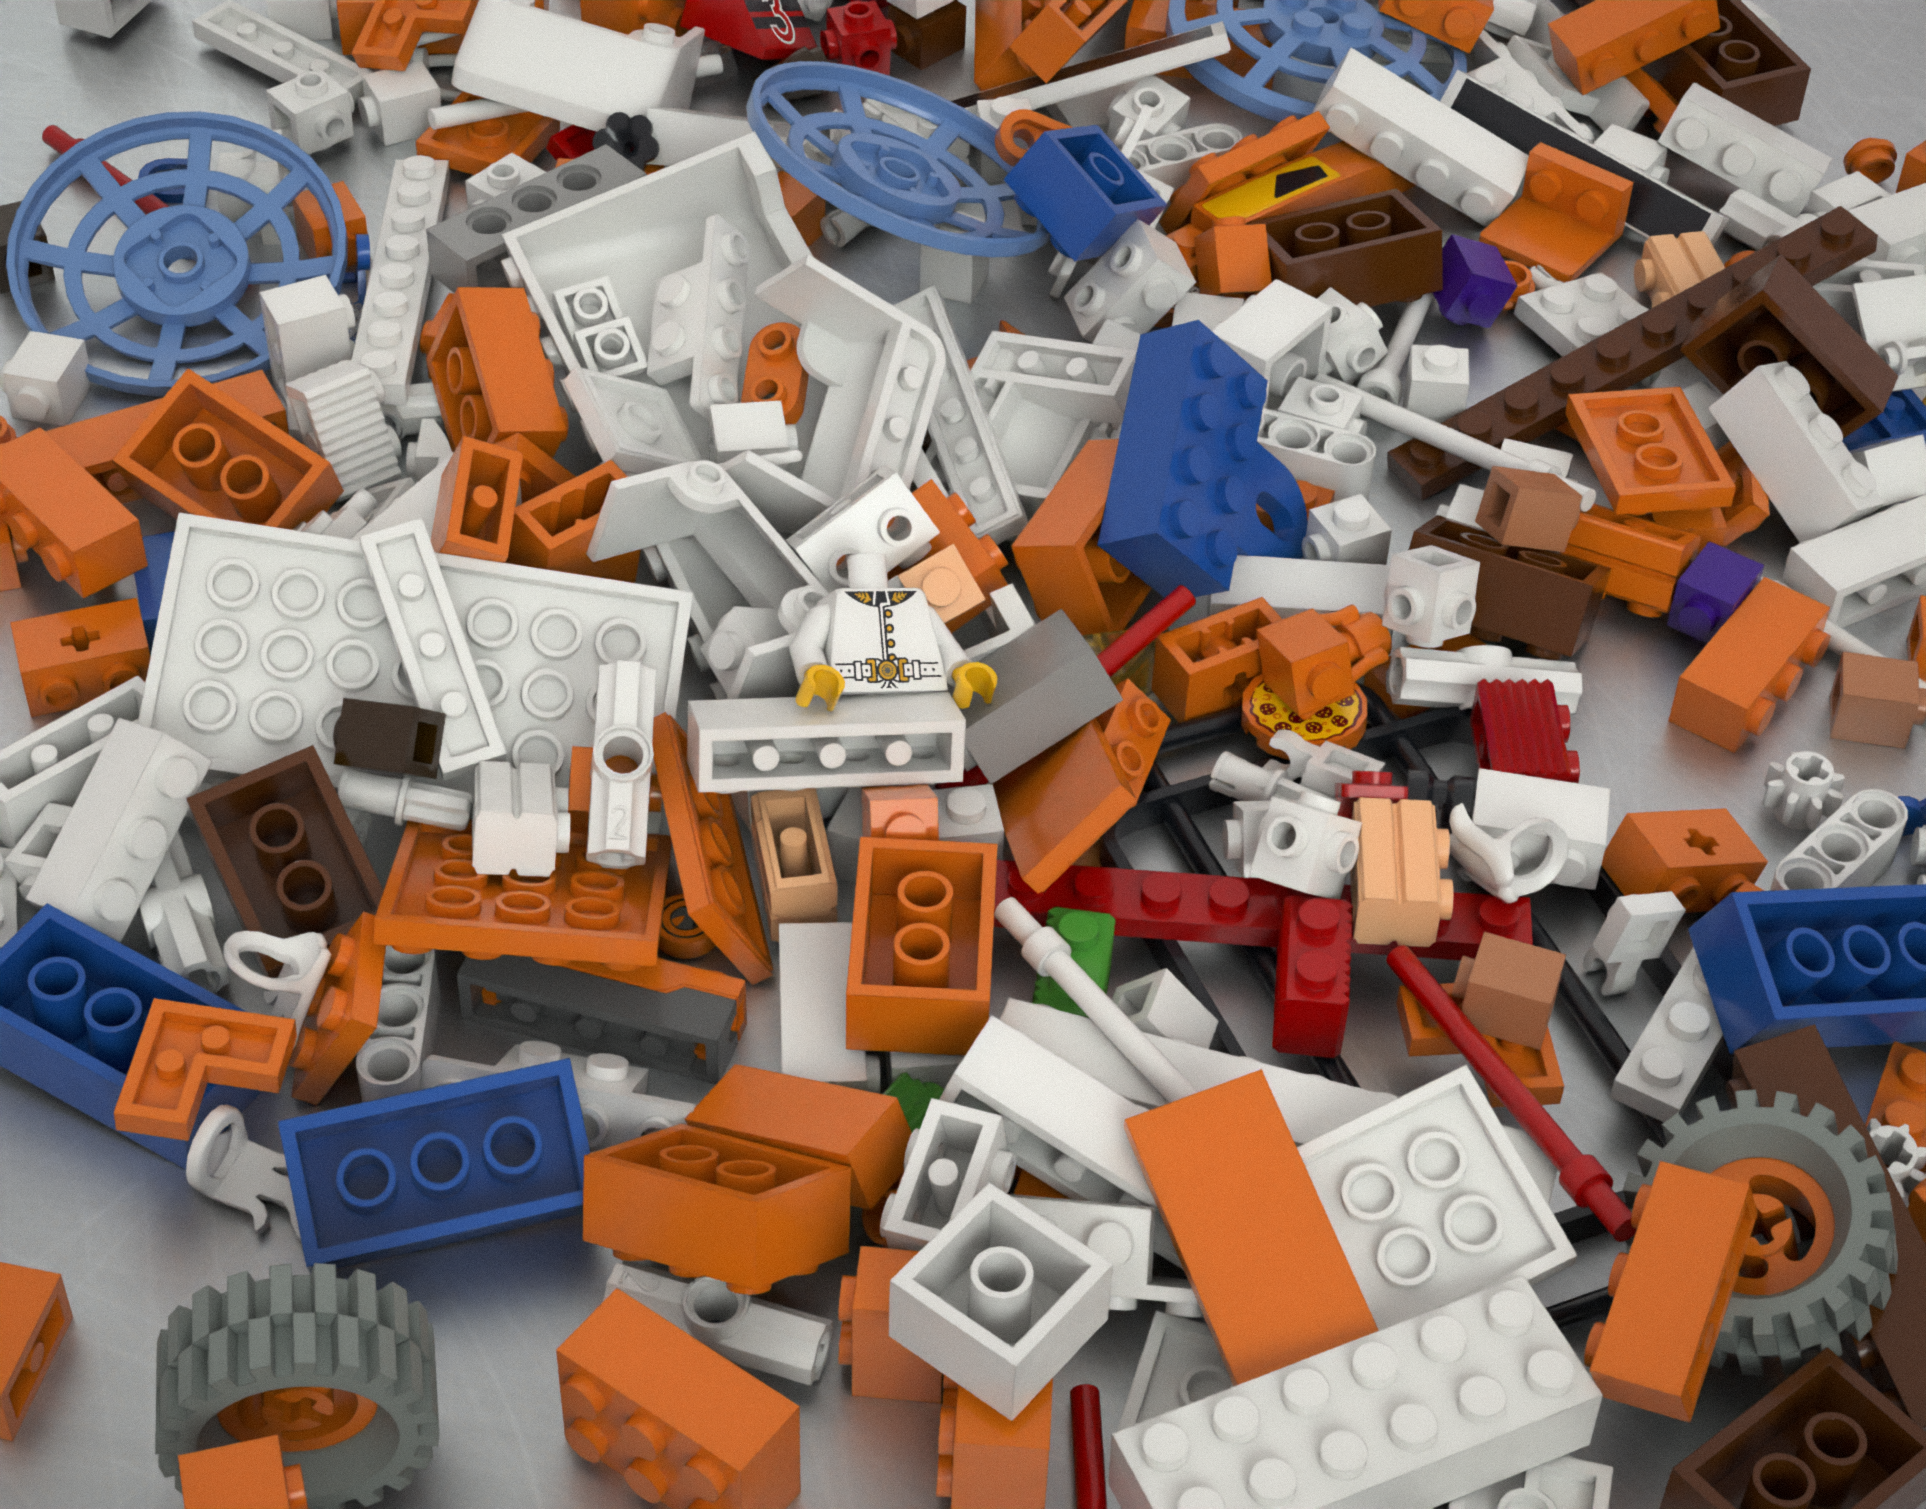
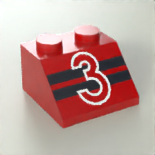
M686 0L680 23L681 27L688 30L695 26L705 29V37L759 59H784L803 46L807 47L808 50L817 47L798 0Z

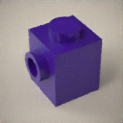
M1451 234L1442 248L1443 290L1432 292L1439 305V311L1446 319L1455 324L1466 325L1470 323L1490 329L1518 285L1496 246Z
M1709 541L1677 582L1667 626L1708 644L1760 582L1764 565Z

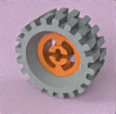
M1756 1089L1735 1091L1738 1108L1720 1111L1714 1095L1696 1102L1700 1119L1697 1122L1688 1126L1677 1112L1662 1124L1667 1142L1663 1149L1651 1140H1646L1637 1153L1643 1176L1628 1172L1623 1193L1627 1206L1632 1212L1639 1188L1642 1184L1652 1185L1660 1161L1750 1184L1758 1215L1739 1270L1741 1276H1737L1709 1364L1722 1369L1727 1354L1731 1353L1737 1355L1742 1375L1763 1376V1359L1780 1358L1784 1375L1793 1374L1803 1366L1801 1356L1803 1352L1816 1348L1818 1353L1828 1347L1837 1356L1842 1355L1839 1333L1846 1329L1855 1339L1860 1341L1873 1327L1869 1305L1871 1304L1883 1311L1892 1293L1889 1273L1897 1274L1898 1252L1890 1192H1887L1885 1174L1876 1155L1870 1158L1867 1157L1865 1138L1851 1124L1838 1135L1834 1111L1817 1102L1809 1116L1805 1117L1800 1114L1797 1095L1776 1091L1774 1107H1759ZM1784 1205L1800 1212L1815 1229L1813 1244L1805 1257L1799 1261L1791 1218H1786ZM1762 1234L1770 1243L1760 1245L1753 1236ZM1635 1235L1626 1240L1628 1254Z
M292 1263L269 1266V1278L254 1281L247 1270L227 1276V1291L224 1293H220L210 1285L193 1293L192 1309L178 1305L168 1316V1330L161 1329L157 1340L155 1455L159 1454L158 1467L165 1478L175 1476V1489L183 1494L178 1455L278 1434L284 1465L301 1464L308 1508L310 1509L320 1507L321 1509H345V1502L357 1499L364 1507L383 1500V1486L385 1484L396 1490H402L414 1481L413 1468L426 1469L433 1459L432 1446H438L439 1442L434 1332L432 1323L428 1324L426 1309L419 1300L408 1304L407 1290L393 1281L382 1289L376 1290V1274L356 1268L349 1279L336 1278V1265L314 1263L311 1275H292Z

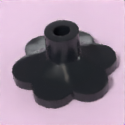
M623 112L613 113L607 119L606 128L597 131L593 137L594 149L607 144L643 172L645 171L646 163L654 160L659 153V143L652 137L653 124L643 115H636L630 118Z

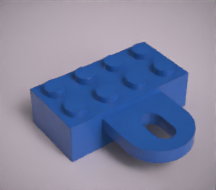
M1199 319L1140 334L1097 544L1164 598L1179 585L1185 586L1194 597L1229 591L1237 555L1302 559V540L1306 536L1308 524L1304 499L1295 478L1283 463L1257 442L1263 405L1267 396L1268 380ZM1256 504L1270 515L1274 524V533L1260 522L1256 512Z

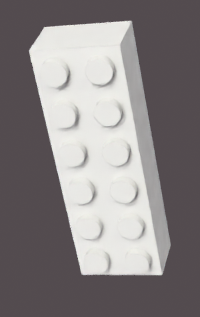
M1524 1275L1112 1433L1108 1484L1122 1509H1432L1590 1445L1603 1394Z

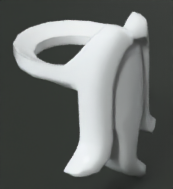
M1463 803L1456 805L1451 811L1449 823L1452 834L1449 835V855H1452L1462 865L1457 871L1458 875L1465 882L1473 880L1502 902L1507 904L1518 901L1519 896L1540 891L1550 884L1562 870L1568 856L1569 841L1565 831L1551 819L1535 817L1524 820L1494 839L1471 821ZM1536 831L1545 832L1549 840V848L1544 861L1529 874L1522 876L1514 875L1511 856L1512 848L1522 837Z
M244 930L233 933L224 945L225 962L240 978L255 986L269 990L264 991V1000L266 1004L274 1005L270 1016L296 1020L297 1038L294 1050L303 1021L331 958L325 937L315 932H308L285 939L257 931ZM245 951L259 952L284 963L278 978L266 977L254 972L243 964L239 958V953Z
M228 1104L219 1105L205 1118L192 1141L186 1164L187 1182L209 1198L252 1215L256 1234H262L269 1227L268 1212L262 1202L276 1204L287 1209L295 1234L301 1240L290 1182L287 1177L283 1176L288 1175L284 1154L248 1140L243 1114L236 1107ZM231 1124V1128L229 1130L221 1133V1131L226 1126Z

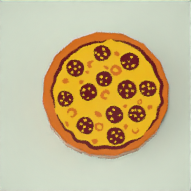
M1260 674L1251 680L1243 692L1241 726L1246 735L1250 732L1257 738L1256 745L1268 754L1289 761L1290 759L1284 751L1269 746L1270 739L1278 730L1293 731L1305 741L1319 747L1325 741H1329L1351 750L1357 746L1366 732L1367 698L1355 682V695L1329 704L1310 719L1302 720L1264 683L1263 674Z

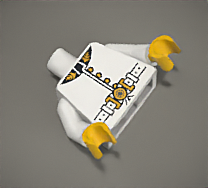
M860 553L849 556L847 558L849 588L832 591L820 599L815 607L809 609L789 646V653L796 676L801 685L796 694L795 701L797 705L805 708L809 706L813 696L823 698L827 704V710L832 712L841 695L948 691V683L955 687L952 698L958 708L965 709L970 706L973 691L980 694L985 703H991L998 680L995 671L991 667L983 663L971 661L935 609L927 604L925 593L921 589L888 588L886 555L883 553Z

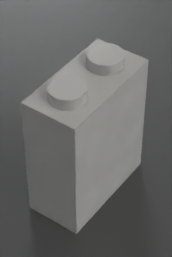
M1062 608L979 661V663L991 667L995 671L998 680L991 703H985L983 697L973 691L970 706L960 709L966 719L964 768L968 772L978 765L989 783L992 784L1123 700L1094 651ZM947 683L948 691L946 692L953 696L955 687Z

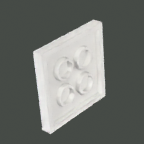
M1467 1064L1297 1147L1378 1330L1522 1275L1532 1286L1576 1263L1577 1253Z

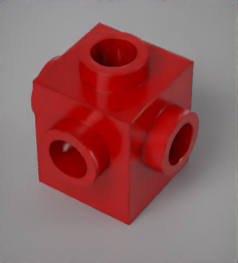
M852 1L844 6L827 8V29L820 32L821 50L825 54L827 61L859 67L890 76L891 50L897 47V35L893 21L884 17L876 1Z

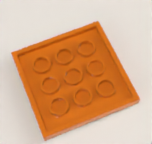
M470 819L466 829L462 831L407 821L374 918L373 944L389 945L394 950L405 954H423L432 949L462 951L465 956L477 960H492L502 955L532 957L534 961L540 964L551 966L565 965L572 960L601 962L605 967L616 971H633L642 966L656 967L671 862V835L647 833L645 864L632 866L628 869L603 868L599 864L586 861L588 829L570 827L569 852L556 853L555 871H552L549 877L519 876L516 869H511L508 875L477 874L475 868L472 867V819Z

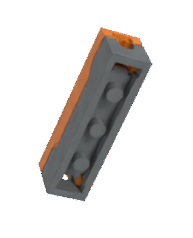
M502 955L492 960H477L466 956L457 972L462 1019L596 1054L608 1053L619 1055L631 1063L712 1084H717L723 1078L736 1050L738 1041H740L747 1026L746 980L731 977L716 970L707 971L664 960L657 956L656 967L642 966L633 971L612 970L605 967L601 962L572 960L565 965L551 966L540 964L534 961L532 957Z

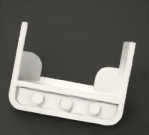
M479 0L456 56L451 80L454 87L464 92L597 132L606 128L607 119L616 112H623L632 118L636 115L646 117L647 108L689 109L705 29L695 26L682 37L675 36V30L668 26L646 23L643 29L635 30L627 35L534 7L535 0Z
M808 254L758 285L754 294L755 297L802 324L796 345L798 359L809 375L828 386L801 478H797L750 450H746L719 465L730 475L778 533L788 534L796 533L884 465L897 472L910 490L946 362L944 346L932 329Z
M694 460L611 481L586 553L591 561L596 562L693 535L752 607L778 609L779 621L789 633V635L747 647L727 699L796 697L801 685L796 676L789 653V646L809 609L815 607L817 602L829 593L730 475L714 462Z

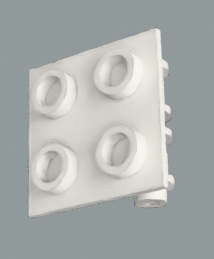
M1926 274L1852 284L1851 289L1862 338L1899 376L1892 392L1926 387Z

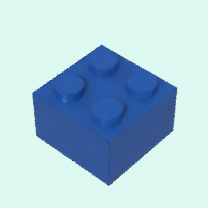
M1098 125L1044 131L1003 179L1015 192L1014 198L1019 207L1030 216L1036 217L1051 234L1050 241L1053 246L1064 256L1073 259L1074 262L1103 256L1137 219L1150 226L1167 207V203Z

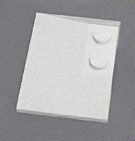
M992 330L971 369V373L1028 521L1036 513L1088 440L1119 439L1137 350ZM931 442L925 455L947 494L950 496L951 491L933 442ZM1019 534L1008 539V541H1015Z

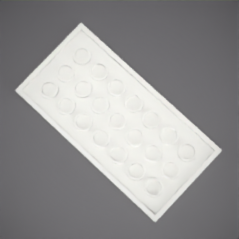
M179 512L137 724L162 731L209 757L213 761L205 776L229 780L314 745L338 794L340 779L345 766L333 764L336 750L333 732L336 721L341 716L343 698L417 707L365 561L360 540ZM435 552L507 753L506 761L504 762H510L512 768L517 769L520 763L550 764L552 770H555L556 787L568 788L569 790L572 746L593 747L599 665L614 663L616 660L640 661L643 665L656 669L654 717L666 712L675 719L693 592ZM653 759L651 772L657 773ZM439 767L437 779L413 776L414 782L468 792L473 796L474 771L445 781L442 779ZM362 770L401 779L404 777V775ZM663 799L661 812H649L648 834H659Z

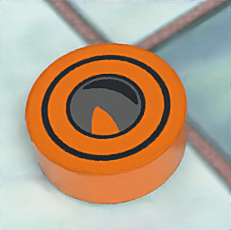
M677 894L665 899L659 948L664 953L681 959L697 958L710 952L716 945L688 915L684 894Z

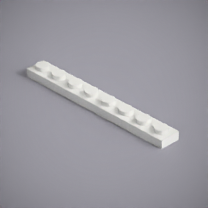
M424 155L411 156L405 160H395L351 359L355 363L366 366L378 376L385 392V402L380 405H407L432 276L426 229L442 222L450 183L449 160H434Z

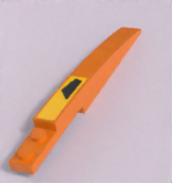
M1341 141L1256 175L1192 205L1191 223L1166 235V237L1176 242L1195 281H1199L1194 237L1212 228L1213 220L1241 216L1245 217L1246 223L1396 188L1403 193L1417 185L1387 168L1383 163L1377 162L1348 143Z

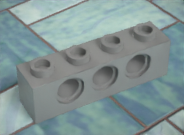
M605 144L427 228L426 235L431 275L454 294L457 287L510 288L500 262L509 257L502 234L644 177L647 174Z

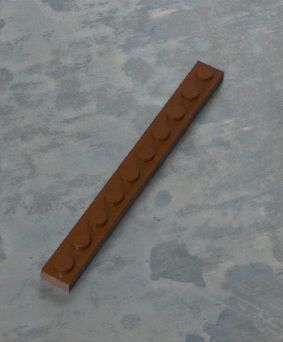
M1839 206L1440 424L1498 449H1501L1504 438L1529 443L1569 421L1565 414L1568 394L1623 391L1685 357L1679 349L1698 314L1779 255H1782L1811 286H1814L1876 252L1878 235L1842 206ZM1412 438L1387 452L1388 469L1421 501L1482 468L1416 438Z

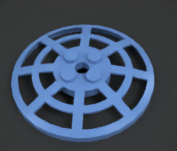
M1170 0L1165 25L1167 37L1223 21L1227 36L1248 55L1258 60V62L1244 78L1229 70L1215 58L1195 62L1184 67L1195 79L1220 97L1240 108L1276 122H1281L1292 115H1295L1298 120L1312 114L1316 103L1299 100L1264 88L1277 71H1281L1308 81L1326 84L1350 48L1355 49L1369 59L1376 53L1380 54L1392 62L1383 66L1384 68L1401 78L1409 75L1430 96L1438 101H1441L1457 70L1467 73V58L1464 51L1385 13L1378 12L1365 0H1264L1262 8L1236 11L1233 9V0H1217L1215 15L1187 21L1185 16L1186 0ZM1260 24L1262 33L1273 46L1269 48L1263 45L1242 26ZM1384 28L1410 33L1411 46L1407 53L1382 37ZM1426 38L1441 43L1452 60V71L1449 78L1443 84L1421 65L1426 52ZM1293 56L1295 58L1319 65L1334 66L1335 69L1311 65L1298 60H1294L1290 57Z
M798 61L779 64L765 70L755 80L746 105L748 123L752 131L756 132L767 153L788 174L813 193L842 211L901 238L932 248L964 255L991 258L1015 257L1034 252L1049 241L1051 234L1038 219L1035 233L1003 228L1004 210L1001 201L1014 200L1015 192L1008 184L990 186L969 165L947 151L959 137L992 159L1005 172L1009 173L1013 166L1007 164L999 156L996 150L995 134L997 129L963 107L906 81L879 72L830 62ZM799 90L838 92L844 113L820 112L802 117L781 94ZM860 97L873 99L924 118L938 125V127L928 139H925L898 126L868 118L865 115ZM767 102L791 125L787 137V145L769 125L762 111L763 106ZM845 129L850 130L851 134L842 137L838 145H836L820 131ZM805 139L832 159L830 166L806 157L803 148ZM954 175L961 179L968 187H960ZM957 203H981L986 216L985 223L955 212ZM946 222L970 232H949L937 229L934 224Z
M201 111L166 112L134 118L105 128L75 144L53 161L31 185L16 211L8 236L6 268L13 300L29 332L47 333L83 339L85 341L95 337L102 344L123 355L142 361L153 362L148 379L121 376L87 364L85 372L90 382L120 392L164 397L178 380H173L177 364L214 359L233 352L244 345L256 353L258 357L220 373L201 377L213 384L258 370L265 372L271 369L263 314L261 313L255 320L251 321L235 305L244 295L248 285L279 284L278 287L322 275L329 277V281L339 295L347 268L348 236L340 201L328 177L311 156L288 138L263 125L230 115ZM189 139L187 169L153 173L120 186L101 163L116 154L142 145L168 140ZM212 141L232 143L255 150L282 164L290 173L266 194L257 186L241 178L222 172L210 171ZM83 175L102 200L96 203L80 221L70 238L68 248L35 241L37 228L50 206L68 185ZM306 187L317 199L327 220L332 241L331 256L300 260L296 233L283 209ZM185 188L183 205L164 207L145 215L134 202L157 192ZM208 190H216L235 196L250 204L253 208L233 223L223 214L206 208ZM115 214L126 226L127 230L120 238L115 248L114 256L87 252L96 233ZM270 223L281 242L283 262L251 263L246 241ZM179 259L197 262L191 270L184 273H174L168 270L170 265ZM29 261L64 269L63 278L66 295L79 321L49 333L42 324L32 301L28 279ZM82 274L115 277L122 299L94 313L84 293ZM137 315L149 322L162 326L157 348L130 341L111 329ZM216 319L232 334L226 339L209 345L181 349L186 327L202 325Z

